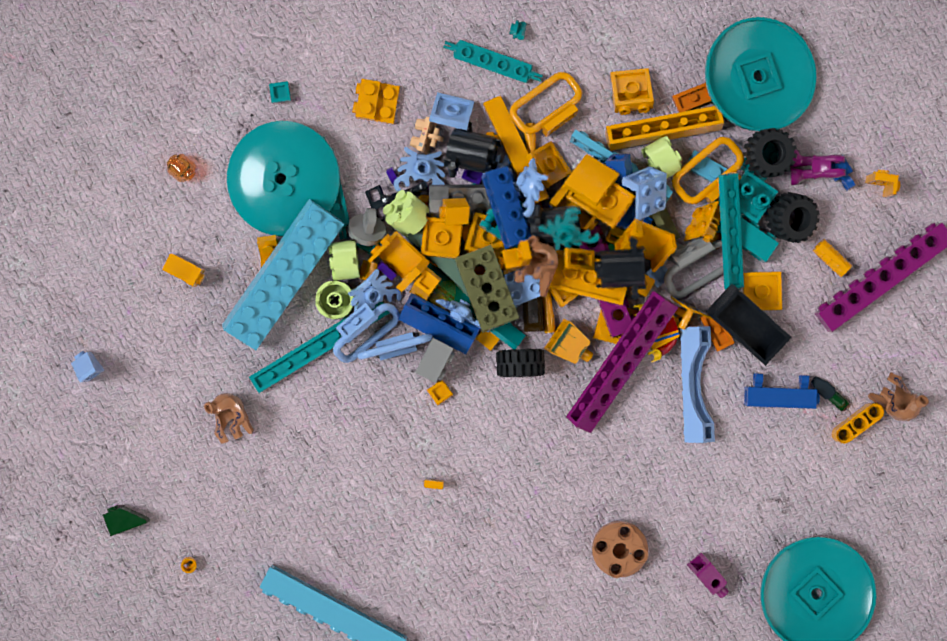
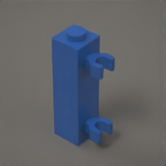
M612 154L606 160V163L603 164L619 173V177L615 181L616 184L636 196L635 191L622 185V178L633 174L630 154ZM636 198L616 226L628 228L636 219Z
M753 373V387L745 386L744 406L816 409L820 402V395L817 393V389H808L809 376L799 375V388L762 387L763 374Z

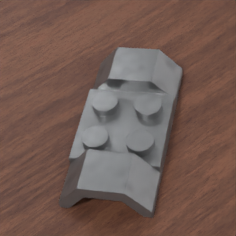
M484 184L429 185L430 217L440 218L439 207L442 206L443 199L466 198L469 205V222H472L475 212L486 215L487 211L492 209Z

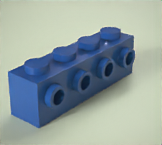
M508 166L484 173L481 177L504 248L506 250L516 247L520 241H526L531 237V230L525 221L526 217L523 214L525 210L521 208L519 192L513 184V173L509 171Z
M411 293L398 320L425 334H431L434 339L465 355L480 329L465 320L463 323L456 321L449 316L451 313Z

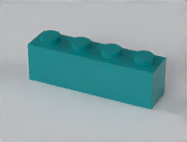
M740 214L742 249L762 263L767 262L779 244L775 241L776 237L769 232L765 234L759 230L761 227L752 221L749 223L744 219L745 216ZM720 221V224L717 225V226H718V229L715 230V231H717L718 233H721V221Z

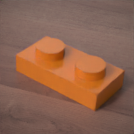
M706 82L672 96L678 113L689 111L712 101L706 87Z
M704 316L699 317L703 326H711V342L717 352L735 343L732 336L714 319Z

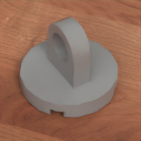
M366 208L364 214L355 215L350 219L347 232L352 239L357 240V243L365 246H375L385 237L386 227L376 217L375 209Z

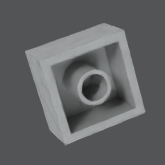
M432 338L415 373L434 383L437 380L441 381L447 371L443 369L446 362L450 364L455 355L452 352L454 348Z

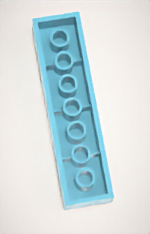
M309 199L223 322V330L252 349L257 350L339 233L344 223Z

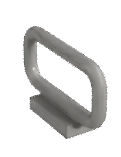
M700 236L670 255L675 265L666 271L664 284L672 297H686L724 274L722 265L681 291L675 289L671 280L672 276L716 248L722 247V239L711 243L703 241V237Z

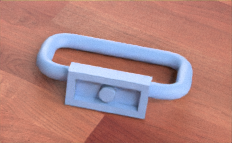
M364 303L336 327L342 337L333 347L334 355L343 363L356 360L359 352L368 350L398 324L399 311L391 303L381 304L373 311ZM389 311L393 317L387 324L351 354L345 355L341 351V348L347 342L350 343L376 321L381 313Z
M413 332L378 341L375 342L377 348L359 352L357 358L363 360L379 355L381 361L418 351L416 345L431 341L433 336L425 334L414 337Z

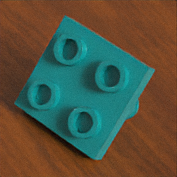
M746 170L741 176L742 178L739 179L740 214L757 224L778 191Z

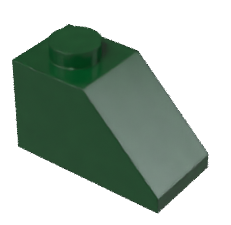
M118 505L108 508V512L103 514L110 537L150 522L149 517L125 506L119 508Z

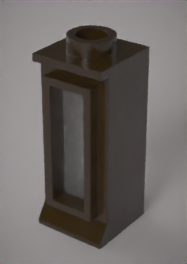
M542 296L523 303L524 332L543 331Z

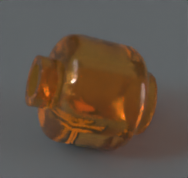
M175 154L169 158L167 172L178 182L190 181L195 176L196 165L186 155Z

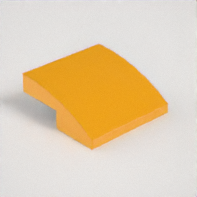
M586 154L564 183V187L597 206L606 196L608 189L618 179L619 173Z

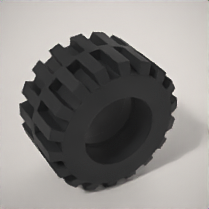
M769 128L752 134L753 137L747 139L749 143L744 145L747 151L743 152V157L746 156L747 160L744 162L746 165H750L748 169L755 171V175H761L764 178L777 177L791 170L790 166H794L795 161H793V158H797V153H794V150L797 149V146H793V138H788L789 133L783 132L782 129ZM768 141L773 143L778 151L777 159L773 164L767 163L762 154L763 147Z
M792 192L776 196L775 202L772 201L770 203V209L767 208L768 216H766V221L769 222L767 227L771 229L770 233L778 239L792 243H801V241L808 240V236L812 237L813 230L818 228L816 224L819 223L820 219L817 218V215H820L819 210H816L817 204L813 203L814 200L808 198V196ZM795 209L796 219L794 223L790 226L789 217L792 211Z
M542 349L499 350L496 352L497 376L536 377L545 374V354Z

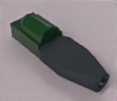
M818 377L812 379L811 382L815 389H817V393L832 403L839 411L842 412L849 404L847 400L836 392L829 382Z

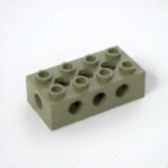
M492 245L455 258V263L482 333L519 320L517 310ZM478 266L483 267L486 271L481 276L474 272ZM483 285H490L492 292L489 294L483 293L481 290ZM493 302L497 303L499 310L491 312L488 309V305Z

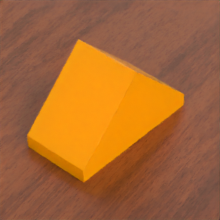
M565 248L564 270H594V251Z

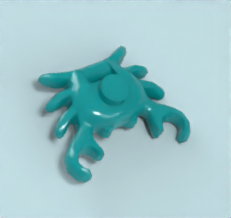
M571 207L565 212L564 218L557 215L554 222L551 220L547 221L548 226H539V230L548 235L550 234L554 238L556 250L560 249V243L567 248H571V244L582 245L581 241L594 243L599 240L600 235L598 233L594 236H590L589 230L580 233V229L575 226L573 221L578 220V216L572 213H580L579 208Z

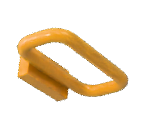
M557 72L514 102L510 108V117L523 133L534 134L542 129V133L548 137L577 115L578 109L575 105L582 98V89L569 73ZM563 79L567 81L575 92L574 97L534 126H526L517 114L518 109L558 80Z
M728 137L715 139L686 163L680 171L674 174L672 187L683 201L688 204H697L705 199L710 204L719 197L718 178L694 197L686 193L679 181L722 144L727 145L737 158L736 162L722 174L737 173L744 163V157L741 149L733 140Z

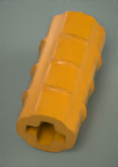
M825 239L821 240L812 250L839 277L846 274L852 267L846 258Z

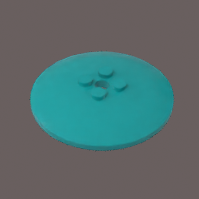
M752 17L735 22L718 35L710 47L706 58L705 82L713 104L727 120L749 131L758 132L769 128L781 129L790 125L808 108L816 88V66L808 45L794 29L775 19ZM754 72H759L762 75L761 81L754 79Z
M274 121L251 130L237 144L232 152L227 168V188L234 208L245 222L263 233L284 236L309 199L331 212L340 189V169L331 146L315 130L296 122ZM280 173L286 176V181L283 184H279L276 179Z
M808 537L790 543L773 557L762 578L760 601L767 623L783 641H854L864 632L872 619L876 605V585L868 564L853 548L832 538ZM819 588L821 590L819 598L812 597L811 592L813 589Z

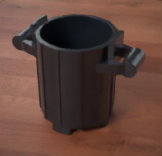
M470 121L467 130L455 128L448 141L446 158L443 159L444 166L448 167L449 176L452 178L456 177L459 168L480 173L497 169V146L501 147V140L496 139L494 136L474 133Z
M534 205V211L528 217L531 236H536L540 243H545L552 247L555 246L554 238L538 228L541 225L548 226V220L554 222L557 215L564 218L567 209L574 206L542 209L541 205ZM578 217V220L573 222L575 226L580 229V233H583V229H581L580 219Z
M630 236V249L600 250L595 252L596 255H599V261L595 262V271L597 272V278H600L601 284H596V288L631 287L630 296L633 300H637L639 298L638 289H646L643 252L645 247L636 246L638 243L636 237Z

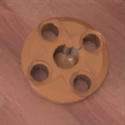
M613 521L602 526L594 536L592 555L596 565L607 575L613 578L627 577L638 572L648 559V544L642 531L634 524L626 521ZM622 527H629L627 534L622 535L619 533ZM599 541L606 542L604 548L599 549L596 547ZM641 549L643 550V555L635 557L634 552ZM619 564L620 569L618 571H611V566Z

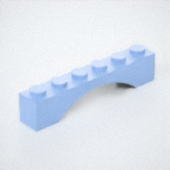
M711 326L686 327L685 330L680 328L685 443L715 442L714 421L706 410L700 386L703 361L711 347Z

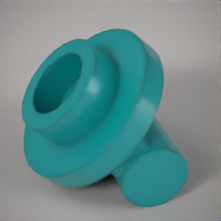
M516 20V23H511L510 35H513L512 39H524L527 26L525 22Z

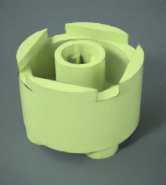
M664 136L642 148L641 152L644 158L648 157V167H653L667 173V178L680 171L683 166L680 162L682 160L677 150H672L669 138Z
M400 190L396 194L395 199L383 209L386 222L403 236H408L407 234L410 233L412 235L418 233L428 220L426 218L427 212L429 213L428 206L414 194L404 190Z
M356 240L332 242L328 248L329 254H333L329 258L330 268L335 269L332 270L333 281L360 278Z
M328 281L324 283L316 293L315 302L318 311L330 319H342L348 316L354 306H351L354 296L348 295V292L352 291V289L341 281ZM333 295L335 297H340L338 300V305L335 303H331L333 301V299L331 298Z

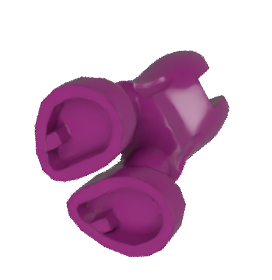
M794 150V153H797V158H793L795 164L791 166V186L798 185L800 181L813 178L815 180L817 178H839L845 176V169H831V164L845 163V156H802L798 150ZM811 166V169L802 170L792 167Z

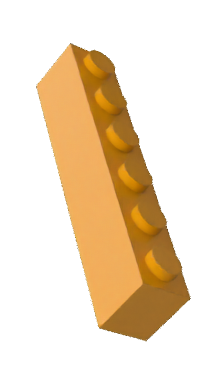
M715 106L606 126L605 136L608 150L613 151L650 144L664 136L672 140L720 131L724 125L722 113Z

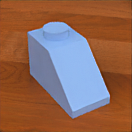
M80 352L74 357L75 361L71 363L80 382H88L104 371L92 352Z

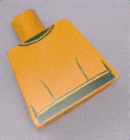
M566 319L562 320L544 347L548 352L574 364L580 358L588 362L593 356V353L587 349L590 340L573 323Z

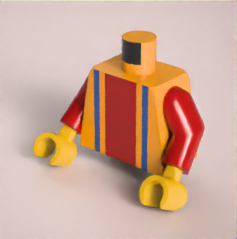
M644 304L634 305V308L638 307L640 311ZM673 315L651 346L650 350L652 351L648 352L647 355H654L652 363L669 353L677 343V338L680 337L678 325L682 317L674 318Z

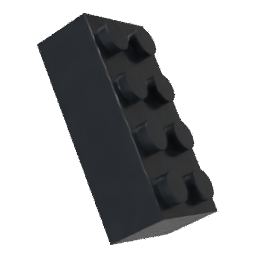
M731 284L706 311L712 319L765 366L792 338L734 284Z

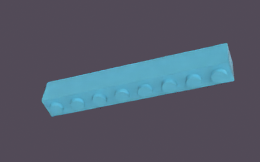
M273 564L270 566L259 587L263 589L262 592L267 596L272 597L274 595L280 598L279 601L282 604L295 606L296 611L303 615L310 614L316 622L320 624L325 622L330 625L331 630L347 634V638L352 641L407 640V636Z

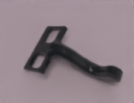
M422 182L404 191L416 195L426 190L428 185L427 182ZM381 185L365 191L371 208L376 210V217L379 219L377 210L390 204L397 194L384 195ZM377 189L380 199L374 202L370 192Z

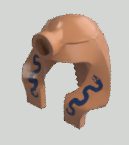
M531 236L528 239L532 260L529 265L521 268L519 271H515V282H523L525 276H533V279H540V296L546 297L559 260L554 247L540 243L536 236Z
M892 372L887 380L896 385L895 393L883 387L880 395L868 394L870 400L881 405L886 413L898 421L908 422L915 419L919 415L921 408L929 403L927 397L923 395L918 397L917 394H911L905 386L902 377Z
M223 393L215 397L212 402L204 404V409L207 413L215 414L216 427L214 434L221 444L229 441L224 433V428L232 419L234 421L230 425V431L235 439L243 436L240 431V425L244 427L247 433H253L254 430L244 409L243 402L239 397L232 393Z

